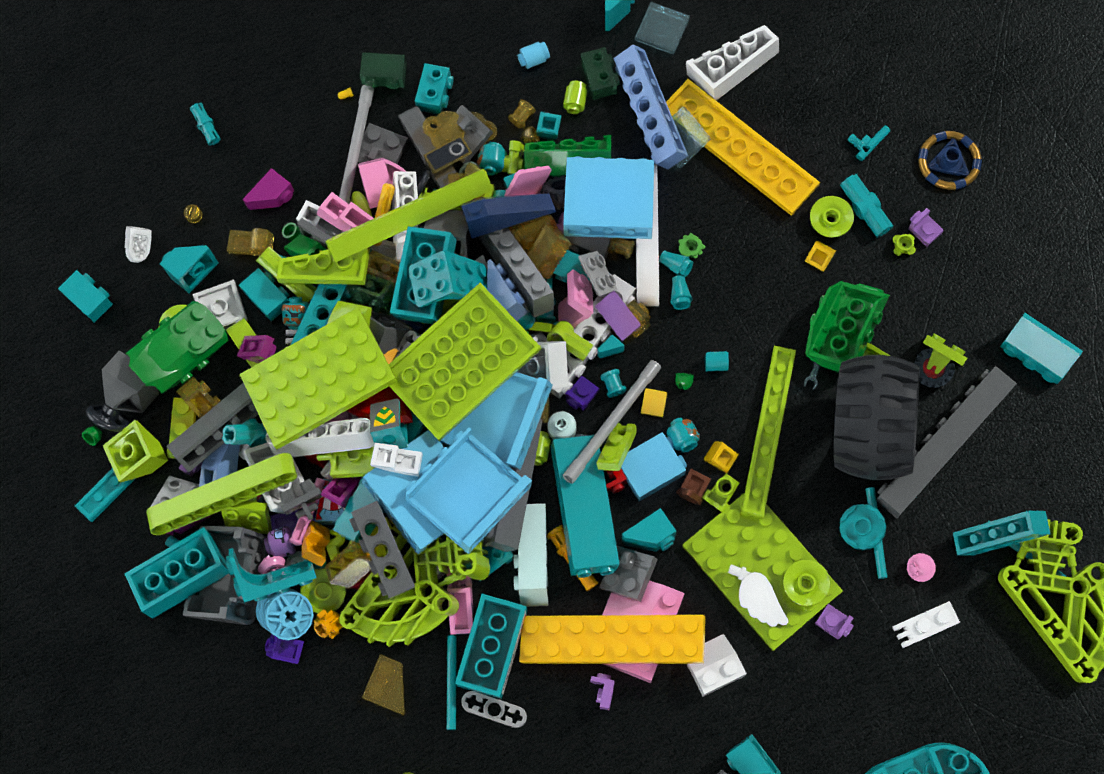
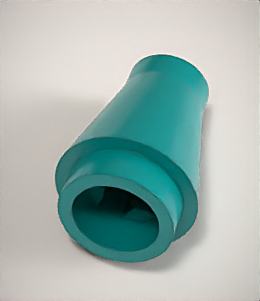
M663 251L659 258L660 263L664 264L675 274L684 277L690 273L693 266V261L688 256Z
M678 275L672 278L671 304L678 310L687 309L691 306L692 297L685 277Z

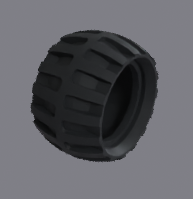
M866 355L841 362L835 411V468L852 476L870 480L896 479L913 473L920 366L910 361L887 355Z

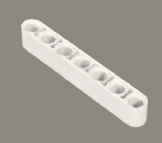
M654 164L652 239H636L637 306H659L658 179L656 164Z

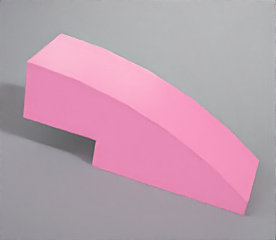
M331 192L317 211L319 217L343 232L374 219L354 203H346L333 192Z
M449 568V573L447 574V577L452 574ZM466 576L464 580H457L448 585L447 591L459 603L457 613L449 616L451 635L470 633L473 625L472 580Z

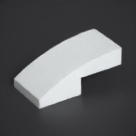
M375 443L370 465L390 472L419 477L423 454L418 451L399 449L396 445Z

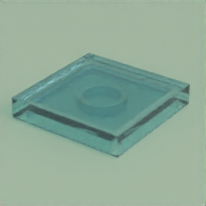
M651 2L635 36V40L674 54L690 16Z
M683 106L672 116L688 154V157L676 164L678 168H682L711 140L710 136L692 114Z

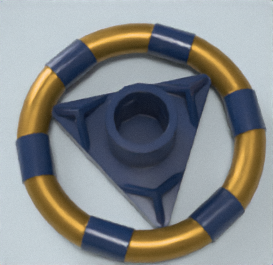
M943 131L929 137L923 143L918 157L920 170L926 180L936 187L947 190H957L972 183L978 176L982 163L980 151L974 141L966 135L955 131ZM951 139L927 166L926 161L930 147L936 142ZM956 140L969 148L972 153L973 164L970 173ZM931 171L962 176L965 178L953 182H947L940 180Z

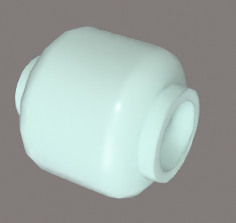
M564 411L554 413L547 423L550 437L552 439L574 437L576 434V421L574 417Z

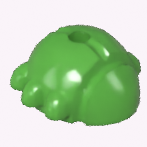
M690 233L689 236L684 235L683 239L678 241L680 244V254L689 258L696 259L698 255L702 254V250L705 249V245L693 233Z

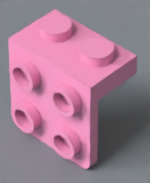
M549 166L517 171L504 196L540 194L552 169Z
M573 269L567 274L568 297L558 305V321H567L575 328L593 314L592 283H590L587 277Z

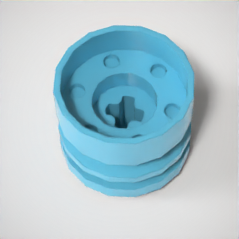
M292 588L284 593L278 594L274 592L268 594L267 598L257 601L255 609L260 625L283 640L297 639L305 634L311 626L314 616L309 600ZM287 611L290 614L289 618H286L287 616L285 615Z

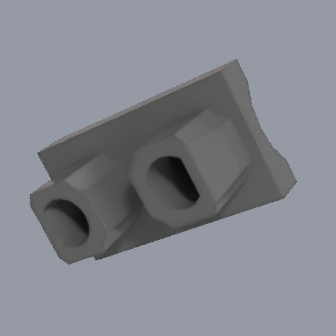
M307 479L299 484L304 494L298 498L295 497L291 489L280 493L283 504L281 508L286 515L295 512L298 519L304 515H307L309 520L313 519L311 512L319 507L316 502L309 506L308 504L323 496H321L319 487L316 488L314 483Z

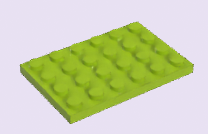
M479 283L389 364L397 379V382L390 385V388L440 442L542 348L494 296Z
M358 307L240 374L270 440L277 450L397 382L392 369Z
M742 494L729 505L724 513L721 512L686 541L682 547L771 650L774 651L842 593L843 590L829 576L830 589L827 596L820 603L813 606H802L794 603L785 593L783 586L786 570L793 563L800 560L817 561L767 504L763 519L742 515L741 509L744 494ZM731 564L740 568L743 566L746 568V571L761 573L767 578L782 610L788 618L787 625L777 624L775 627H771L767 623H762L757 618H752L749 615L748 609L743 608L739 601V588L742 580L728 573ZM807 580L801 582L804 588L810 587V583Z

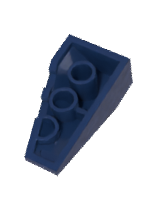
M549 193L480 197L460 205L471 238L556 212Z

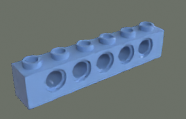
M633 44L614 58L616 63L615 69L624 83L622 85L623 89L629 95L631 100L630 106L636 112L638 117L637 123L644 132L645 143L651 149L652 160H654L657 166L669 169L688 157V154L645 50Z

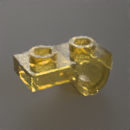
M260 228L252 229V232L230 230L227 251L234 254L260 256L268 246L271 249L273 248L274 235L270 231Z
M632 300L627 307L641 324L640 328L632 333L636 338L650 327V316L648 309L641 302L637 304Z

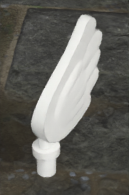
M731 564L728 573L742 580L739 588V601L743 608L748 609L749 615L752 618H757L762 623H767L771 627H775L777 624L787 625L788 618L782 610L767 578L761 573H751L746 571V568L743 566L740 568Z

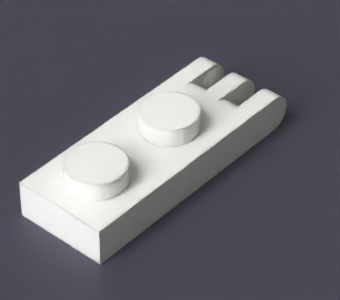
M949 601L893 626L894 631H898L901 628L904 629L905 632L898 634L897 638L899 640L906 636L909 640L901 643L902 648H905L960 623Z

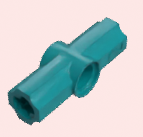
M857 174L851 175L841 183V188L852 202L854 212L860 219L865 220L876 237L883 236L893 228L892 223L881 209L878 197L873 192L868 191Z
M249 419L243 424L226 425L222 430V439L225 444H248L252 448L267 443V431L263 423H258L256 419Z

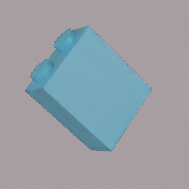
M663 432L629 451L621 467L627 478V483L638 501L645 499L681 478L686 473L685 467H687L685 460L681 455L677 456L673 450L671 438L665 437Z

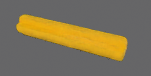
M383 184L375 218L390 211L395 191L394 185ZM382 241L374 245L380 246Z

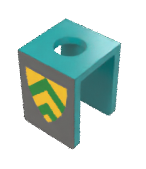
M399 399L371 404L370 434L374 443L396 445L399 449L408 447V424L400 423Z

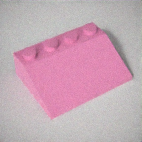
M649 581L641 602L611 593L603 615H677L684 593ZM658 664L604 665L651 683Z

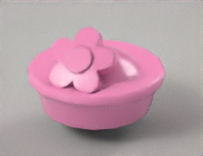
M918 553L909 559L907 571L912 579L925 582L934 576L936 565L930 556Z
M268 555L258 566V571L261 574H266L285 567V559L280 556L270 557Z

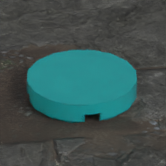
M858 504L844 512L840 520V532L848 545L855 549L867 550L874 548L882 541L886 532V523L878 509L871 505Z

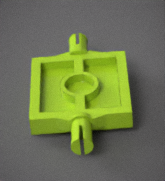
M374 446L368 449L317 455L318 461L330 460V476L333 479L363 477L376 468L370 465Z

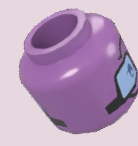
M285 526L268 532L267 538H264V544L269 556L284 558L295 554L296 545L289 541L293 534L289 527Z

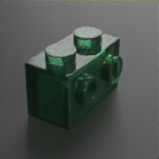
M606 48L581 53V64L592 100L617 94V85H620L617 72L613 73V58L611 54H607Z
M362 53L360 70L362 84L373 88L377 86H386L390 89L404 87L407 68L405 55Z
M366 273L365 285L347 284L346 288L354 304L372 307V310L376 313L390 314L395 285L392 281Z

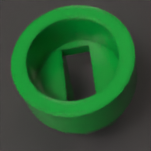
M293 222L286 224L282 229L283 237L289 241H292L301 234L299 227Z
M676 373L675 382L677 387L684 390L689 389L692 386L694 375Z
M91 426L82 432V436L88 444L94 446L101 440L102 431L96 426Z

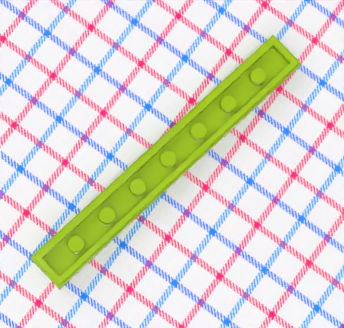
M484 169L479 170L326 240L325 242L333 261H340L407 230L408 226L414 227L492 191L487 172Z
M778 346L773 348L741 509L742 515L760 519L764 518L796 350Z

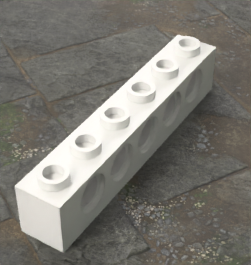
M614 274L613 277L618 289L615 292L625 305L631 308L637 298L635 297L636 288ZM597 296L593 302V314L574 328V332L582 338L586 334H592L595 337L592 341H588L593 344V348L584 361L579 358H572L570 356L571 353L566 350L567 370L569 371L568 387L555 388L550 391L559 399L567 390L573 387L572 381L575 377L579 378L586 369L584 365L588 359H594L599 344L605 342L611 335V327L607 322L599 324L595 321L598 317H602L595 308V305L605 297L600 298V296Z

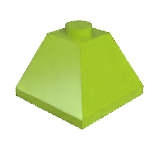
M136 420L103 445L119 482L151 474L168 461L160 442Z

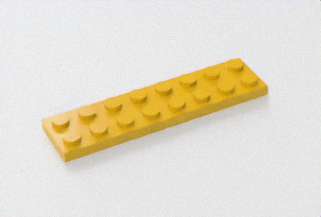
M689 79L666 102L677 126L791 216L819 186L820 182Z
M526 616L521 630L519 662L522 664H704L705 616Z

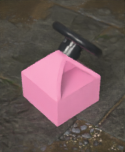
M385 158L358 164L370 209L378 206L383 184L393 185L394 171L406 172L402 167ZM428 170L424 171L417 180L418 197L430 177Z

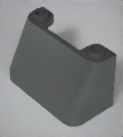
M200 526L199 530L203 527L206 528L222 551L225 559L226 556H229L228 549L233 548L237 560L244 570L252 574H261L258 571V566L268 554L264 544V538H267L265 535L243 527ZM227 574L200 590L199 595H190L185 601L183 616L250 625L256 618L255 609L257 601L253 599L244 603L242 596L238 597L234 588L233 578L235 574Z

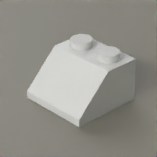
M566 341L537 342L542 349L517 372L537 379L539 377L548 379L553 385L552 389L568 387Z
M724 634L705 643L704 664H687L702 696L712 693L746 675L735 650Z

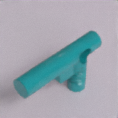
M884 125L872 139L866 135L860 140L852 134L847 140L857 147L860 152L856 157L863 161L885 138L890 129Z

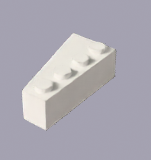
M764 25L740 36V39L737 41L727 42L713 52L708 51L703 53L700 58L695 60L692 58L686 61L687 75L713 99L718 100L779 53V38Z

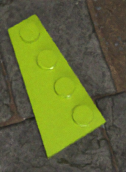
M370 247L337 262L333 261L329 250H323L319 254L310 256L303 254L280 259L276 279L279 283L365 285Z

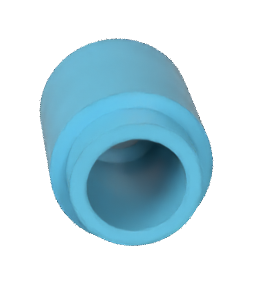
M536 42L521 48L520 54L517 55L521 66H526L527 69L544 63L546 59L550 58L545 42Z

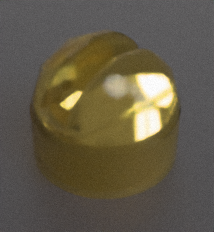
M533 126L526 128L521 134V138H525L523 140L524 143H533L540 140Z
M190 204L184 209V216L188 222L196 223L201 220L202 211L198 206Z

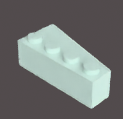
M527 504L518 555H514V568H518V576H514V590H519L520 603L526 607L548 606L546 567L547 520L545 504Z

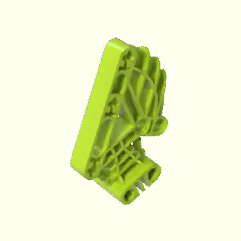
M1047 519L1050 535L1021 542L1015 564L1001 569L998 574V580L1072 678L1079 683H1091L1097 679L1098 673L1104 668V564L1100 562L1092 563L1076 573V548L1071 545L1080 542L1083 532L1081 528L1074 523H1058L1056 520L1050 522ZM1027 553H1032L1033 559L1027 560V564L1034 565V571L1022 570L1018 567ZM1062 558H1067L1068 567H1071L1072 577L1055 575L1057 569H1062L1066 566V564L1060 563ZM1093 567L1097 568L1100 572L1098 580L1094 579L1091 575ZM1013 572L1015 576L1013 580L1009 581L1007 577L1009 573ZM1075 581L1079 582L1082 586L1079 594L1073 590V583ZM1017 584H1023L1022 586H1019L1016 589H1014L1015 586H1018ZM1023 589L1032 595L1044 611L1045 618L1043 621H1039L1021 598V591ZM1039 591L1065 595L1062 621ZM1092 592L1095 602L1088 595ZM1086 606L1097 619L1096 633L1084 619ZM1057 629L1058 633L1056 636L1058 638H1052L1053 630ZM1083 631L1092 642L1087 652L1081 647ZM1082 668L1088 669L1086 672L1087 676L1085 677L1081 675L1084 672Z
M401 533L395 540L399 551L407 543V540ZM447 535L446 541L442 538L436 539V546H434L433 541L419 555L410 547L403 560L407 569L414 561L415 588L389 599L387 595L382 596L378 587V583H380L378 573L373 575L371 572L341 612L340 624L344 628L353 630L357 634L368 638L367 641L370 644L374 641L386 642V645L390 647L395 642L405 641L404 644L409 645L415 638L430 632L448 616H453L457 613L459 609L458 600L442 586L450 585L457 580H464L466 576L475 580H484L488 577L490 564L489 558L483 556L488 554L487 550L482 549L483 547H488L483 545L484 538L469 554ZM392 566L385 568L384 576L388 579L395 578L397 576L396 568L392 569ZM437 567L444 574L449 573V568L452 574L444 578V581L438 583ZM428 586H431L432 593L426 597L425 590ZM448 599L449 607L444 611L442 603ZM413 603L401 620L392 621L404 604ZM389 607L379 621L372 618L378 608Z

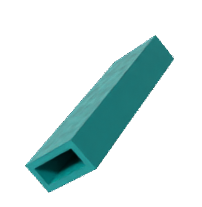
M594 435L553 439L551 444L571 576L577 575L579 578L589 577L592 573L610 575L619 566L604 470H598L597 460L601 454L600 447L573 484L563 478L564 472L577 459Z

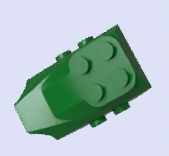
M840 281L829 287L826 294L820 298L817 312L811 317L805 354L821 367L837 372L840 370L841 362L863 356L867 343L872 341L873 330L876 324L881 322L882 311L890 295L885 294L884 290L860 283L853 285Z
M192 301L172 318L169 316L164 318L158 324L160 326L158 329L147 331L141 337L143 340L126 352L130 358L128 366L146 386H155L161 393H164L180 382L185 384L193 377L191 373L196 369L201 371L210 363L208 359L228 341L227 333L220 321L205 305Z

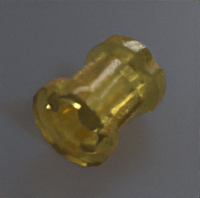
M520 100L518 108L513 114L508 116V119L515 126L524 128L526 120L536 111L530 103Z
M612 238L608 252L612 253L614 251L629 259L633 252L635 241Z

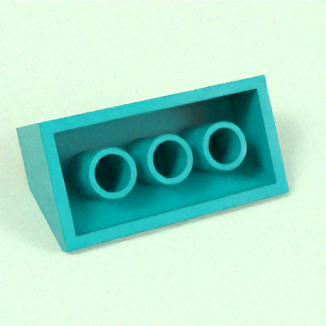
M203 527L126 572L125 576L141 611L154 618L187 599L190 595H194L229 574L222 551L206 528Z

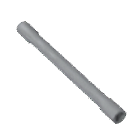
M363 85L361 88L358 112L339 198L350 204V196L368 111L374 93V88L369 85Z
M651 360L640 373L639 378L581 454L564 472L563 478L567 482L573 484L580 476L586 464L647 384L660 371L661 366L659 363Z

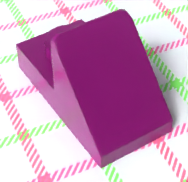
M268 335L244 336L237 356L260 363L274 355L276 351V346L273 344L274 338Z
M362 477L334 478L323 489L321 496L346 508L349 498L356 491Z

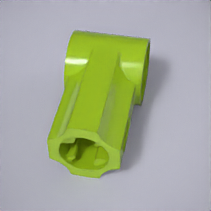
M559 321L547 335V341H566V350L582 361L586 359L593 348V344L576 334L573 326L567 321Z

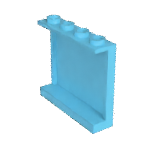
M567 157L564 236L652 239L654 160Z
M516 372L441 441L451 446L454 443L453 439L460 431L465 432L470 428L472 429L471 435L505 464L521 470L553 385L548 379L542 377L537 379Z
M470 428L465 432L460 431L453 439L454 443L449 448L445 447L438 454V460L433 465L431 463L428 464L422 471V476L417 481L413 480L406 488V501L468 554L531 488L532 483L530 478L526 475L523 477L518 475L471 435L472 429Z
M429 430L409 443L407 448H402L404 450L422 452L423 457L419 477L374 468L363 476L362 484L375 501H378L379 506L418 555L429 544L444 534L406 501L407 486L413 480L417 481L422 476L421 473L424 468L430 463L433 465L438 460V454L444 449L442 446L443 442H439Z

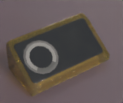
M460 135L423 156L432 173L435 174L472 154V152Z

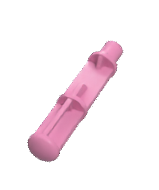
M316 478V481L314 483L316 488L319 487L321 492L325 480ZM319 499L316 500V501H314V502H312V503H310V504H308V506L311 505V504H313V503H315V502L318 503ZM307 515L298 519L292 537L289 538L293 545H302L305 532L312 519H308Z

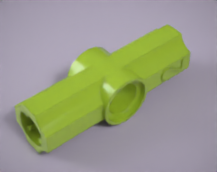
M268 246L256 261L277 278L279 260L283 258ZM280 283L297 297H302V301L306 302L313 298L317 289L308 283Z

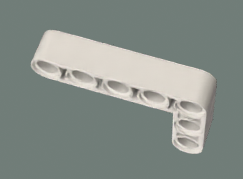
M367 418L325 422L278 450L273 446L268 433L266 434V441L274 455L289 453L292 457L368 449L375 445L370 434V420Z

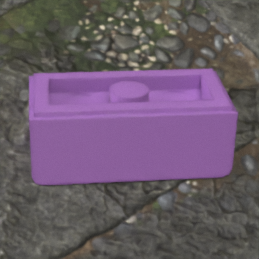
M614 290L595 305V308L621 341L641 326L640 322Z

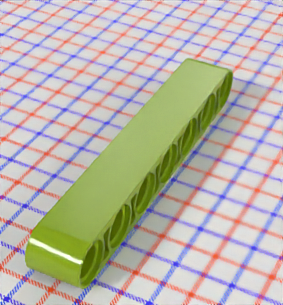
M289 453L275 455L150 507L146 513L151 534H166L294 481L297 478V473L292 455Z

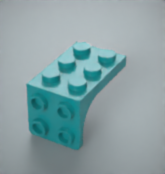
M446 250L427 257L409 267L415 302L421 308L442 300H461L479 283L487 289V268L484 264Z
M233 548L228 549L229 556H226L229 574H235L233 581L238 597L242 596L244 603L253 599L254 601H261L267 598L268 594L274 592L278 594L290 590L291 586L297 584L304 586L313 582L312 579L317 578L313 563L308 560L266 574H252L240 566Z

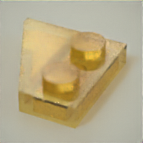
M380 655L362 698L404 715L402 663Z

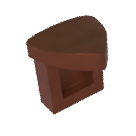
M690 469L681 488H678L676 493L691 503L701 505L703 501L701 498L711 478Z

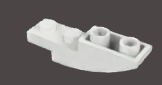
M394 171L393 185L395 191L392 199V210L418 199L416 172ZM407 230L393 236V243L396 245L397 261H401Z

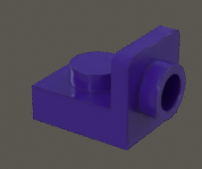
M581 375L574 386L565 392L566 402L572 408H580L584 411L599 392V388Z
M271 634V637L267 639L265 644L266 656L298 664L304 641L298 639L283 640Z

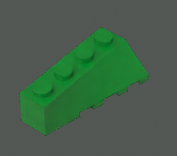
M605 135L604 140H594V137H585V140L582 142L564 139L560 144H555L554 141L525 143V169L549 166L552 169L549 175L559 178L566 175L567 157H602L604 159H611V135Z

